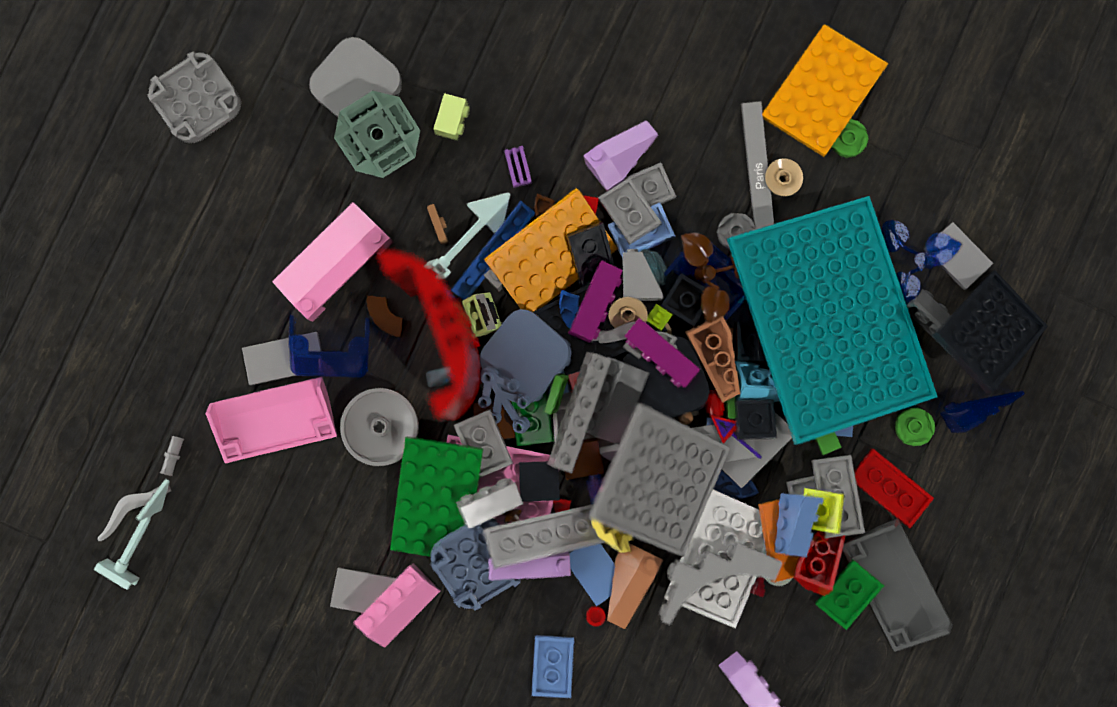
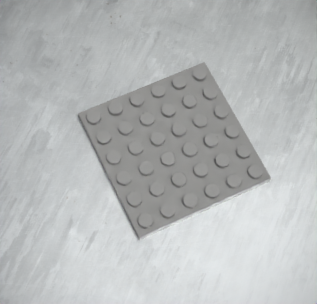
M638 404L589 518L684 557L730 448L646 406Z

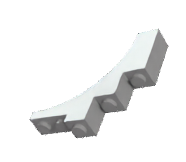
M735 541L727 550V559L708 551L700 554L697 561L698 569L675 560L674 564H670L667 571L668 578L675 583L670 585L667 596L669 598L667 603H663L659 612V615H661L660 619L662 622L670 625L678 609L687 598L699 588L714 580L727 576L752 575L775 581L782 562Z

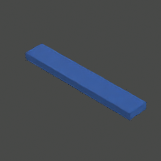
M520 201L450 290L462 300L469 298L484 280V275L490 270L484 258L524 229L535 215V212Z

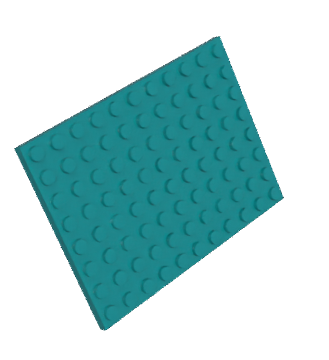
M870 196L727 239L794 444H800L937 397Z

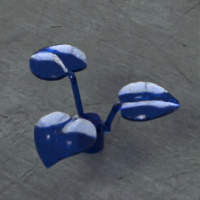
M889 220L883 224L881 229L888 252H896L902 247L916 255L914 261L917 268L910 270L908 274L905 272L896 273L906 304L917 297L921 290L919 278L912 274L922 271L923 268L932 269L934 266L946 264L957 254L962 246L961 242L948 234L935 233L926 242V250L928 252L920 253L903 244L910 238L909 229L905 224Z

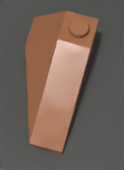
M723 316L712 323L706 321L687 330L685 333L721 401L725 402L739 395L740 389L734 359L732 334Z
M629 544L631 552L620 553L618 551L615 558L612 592L607 621L623 629L627 627L663 561L632 544Z

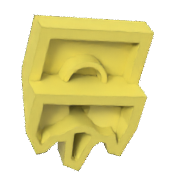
M591 519L592 526L599 538L620 553L631 552L628 541L634 540L632 535Z

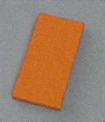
M780 499L758 504L766 554L782 562L776 580H771V582L793 578L800 557L775 553Z

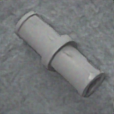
M171 436L168 450L164 453L166 457L160 471L161 474L173 476L176 461L180 459L179 452L184 441L183 438Z

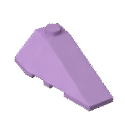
M645 121L587 152L584 155L586 166L606 191H609L625 180L628 172L632 167H635L638 159L647 151L658 134Z
M569 552L497 569L493 568L492 561L489 559V580L570 576Z

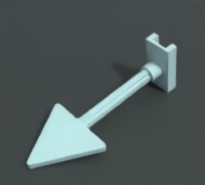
M510 193L500 194L467 204L479 217V220L445 256H441L439 260H431L426 264L428 267L433 268L432 270L440 279L446 278L451 273L447 269L450 261L484 225L495 234L504 222Z
M167 479L164 480L137 516V519L141 521L121 558L116 563L107 558L97 563L94 569L126 590L130 588L131 584L136 585L139 577L126 569L132 554L150 523L151 516L160 512L163 508L170 482Z

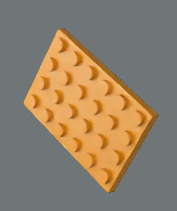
M824 24L762 113L763 119L825 157L888 63Z
M576 188L484 258V260L519 308L534 312L559 295L561 290L564 291L578 280L566 235L600 221L581 192ZM606 232L612 254L618 248Z

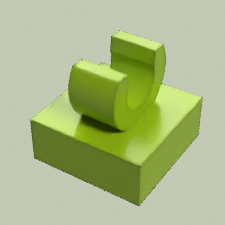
M656 304L648 315L647 322L662 331L672 314Z

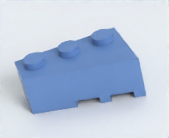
M781 494L775 553L807 556L813 536L811 532L814 521L817 522L819 516L816 515L818 505L823 504L824 498Z

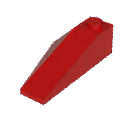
M818 530L811 540L807 556L799 557L793 578L807 590L823 596L830 593L833 589L846 536L825 538L824 531Z

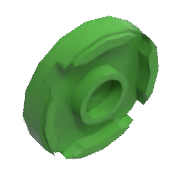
M850 119L832 145L833 151L839 156L846 158L855 157L860 154L868 142V134L865 131L864 125Z
M909 408L902 411L897 417L895 432L903 443L910 446H921L928 443L932 435H934L935 422L932 416L925 410Z

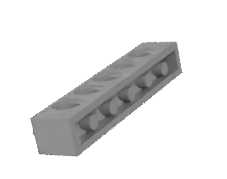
M586 353L547 464L572 473L608 371L610 359L594 353Z

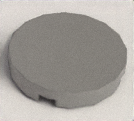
M732 213L724 217L720 222L717 234L720 243L730 250L727 242L729 237L756 229L753 221L748 216Z

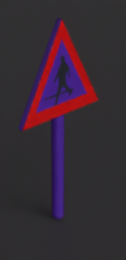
M710 415L722 444L730 436L737 440V435L734 433L736 421ZM737 440L749 451H751L756 457H758L759 459L762 458V456L757 451H755L751 446H749L744 440Z

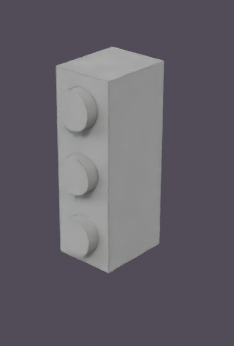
M510 478L501 479L496 485L483 487L478 493L465 495L460 501L456 502L463 522L468 528H472L523 504L516 483Z

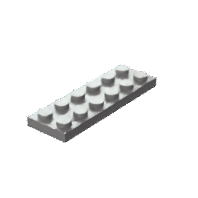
M594 504L484 529L483 533L493 568L506 567L605 543V541L598 537L596 530L592 526V520L589 518Z

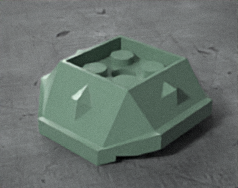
M372 90L339 111L334 139L355 171L384 178L415 158L420 129L399 96ZM376 128L382 130V136L378 139L372 137V131Z

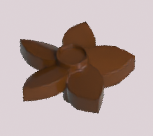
M513 508L502 513V515L506 516L504 523L520 521L519 516L522 510H514Z

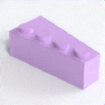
M737 651L718 665L749 707H779L778 703L780 700L773 691L769 693L766 689L769 686L762 676L758 678L755 674L758 671L751 661L747 663Z

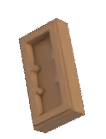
M434 204L429 205L427 209L440 243L442 245L449 243L444 228H447L444 218L439 217Z

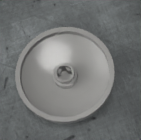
M384 388L370 389L354 397L346 406L340 424L342 441L349 453L357 460L372 466L390 465L401 460L405 437L417 438L419 431L418 417L412 404L403 395Z

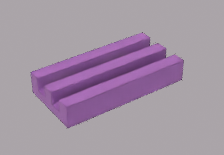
M523 146L512 148V150H504L513 187L531 184L532 181ZM519 152L521 153L527 180L525 181L523 180L517 153ZM511 154L514 156L520 182H516L510 159Z

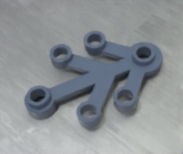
M493 367L482 369L480 379L484 383L482 397L478 400L479 406L487 408L491 404L490 393L492 388L495 392L492 414L497 418L495 420L496 424L502 419L501 407L503 405L513 421L514 431L517 433L527 431L530 427L529 420L524 416L519 417L510 402H516L520 408H526L530 404L528 396L512 393L520 387L519 381L514 378L509 379L500 376L497 369ZM499 384L507 386L509 391L503 390Z

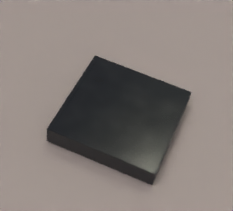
M774 400L734 401L737 440L777 438Z
M548 461L519 462L520 497L522 502L560 500L559 469L547 464Z

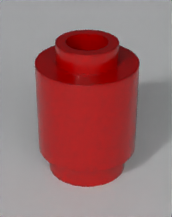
M709 390V398L705 404L706 413H708L709 418H711L710 415L724 416V402L721 401L716 390Z

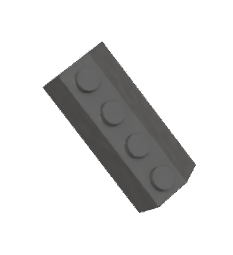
M921 289L906 302L910 317L933 337L932 335L951 315L944 305L938 304L933 299L934 296L929 291Z
M607 357L611 362L586 433L620 445L650 373L618 359Z

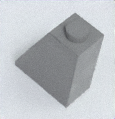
M628 249L627 252H623V297H633L640 301H662L663 294L643 252H638V249Z

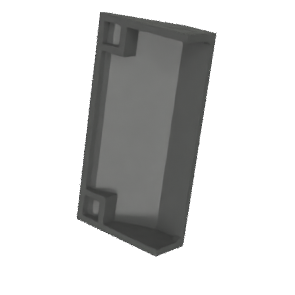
M898 519L875 527L844 543L842 550L849 563L852 559L884 584V587L870 602V605L894 652L950 634L952 623Z

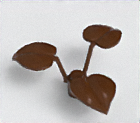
M684 234L681 236L685 258L692 266H699L694 272L696 280L711 286L703 291L701 302L706 321L712 323L728 312L730 300L725 291H719V287L709 280H712L717 272L734 269L736 278H740L732 256V266L715 269L711 265H706L709 262L707 257L713 253L711 241L702 234Z

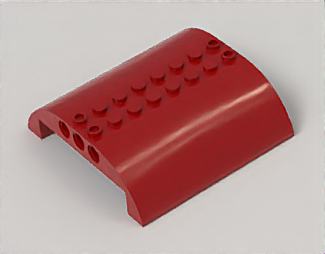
M380 252L378 254L385 273L410 297L421 293L455 386L452 389L430 396L438 418L453 421L460 420L475 402L482 383L480 379L482 367L477 348L480 346L478 337L472 332L470 318L430 267L418 259L405 254Z

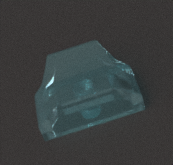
M649 249L640 251L643 252L658 285L666 284L668 270L660 254Z

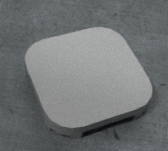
M351 37L340 42L312 74L309 86L318 102L322 103L338 117L340 110L372 90L394 96L395 94L398 95L401 91V77L396 67L368 43L360 38Z
M191 52L187 54L189 58L159 78L155 75L150 80L152 83L149 88V94H147L149 100L154 104L171 132L178 139L186 143H195L204 139L232 120L240 110L238 93L218 64L208 54Z

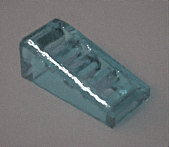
M448 367L426 373L429 387L443 386L452 379Z

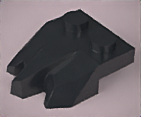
M734 322L735 361H767L754 322Z

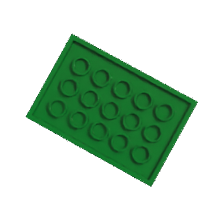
M410 436L405 437L390 550L431 557V550L434 544L465 525L456 502L460 501L465 495L477 493L484 448Z

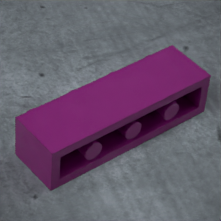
M604 261L598 264L568 334L588 343L593 339H597L600 333L598 326L607 317L608 312L605 310L608 304H612L616 296L613 292L615 287L619 288L623 280L621 276L623 270Z
M641 318L624 335L627 338L625 342L633 349L639 348L642 351L640 355L648 362L653 360L657 364L655 368L663 375L667 372L672 377L670 381L677 387L682 385L685 388L700 370Z

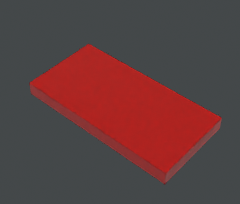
M871 449L854 470L856 485L908 528L913 526L934 499L875 449Z

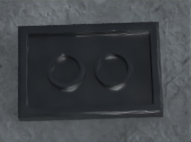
M598 222L566 235L581 288L590 284L601 261L615 266L603 222Z

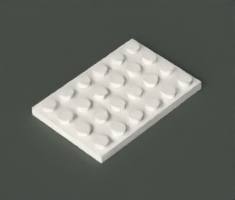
M712 489L684 557H681L680 562L698 569V558L705 551L727 559V550L730 545H733L734 541L765 554L766 548L760 511ZM735 575L714 580L699 588L687 598L682 606L736 628L757 576ZM666 592V595H665L664 598L668 600L669 597L667 596V592Z

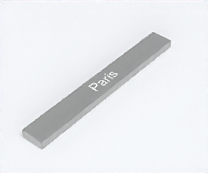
M761 102L742 103L741 107L755 229L773 225L774 217L771 190L765 181L768 161Z

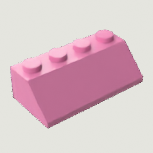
M413 563L354 624L368 638L385 648L441 590Z

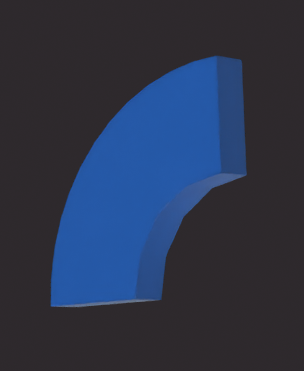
M561 290L559 298L560 313L566 326L570 329L579 309L580 296Z

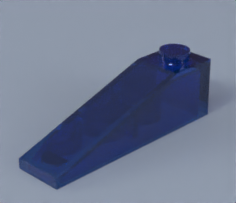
M1016 391L961 403L952 402L944 406L945 410L940 412L951 433H965L986 421V417L1000 411L998 409L999 406H1008L1025 393L1024 391Z

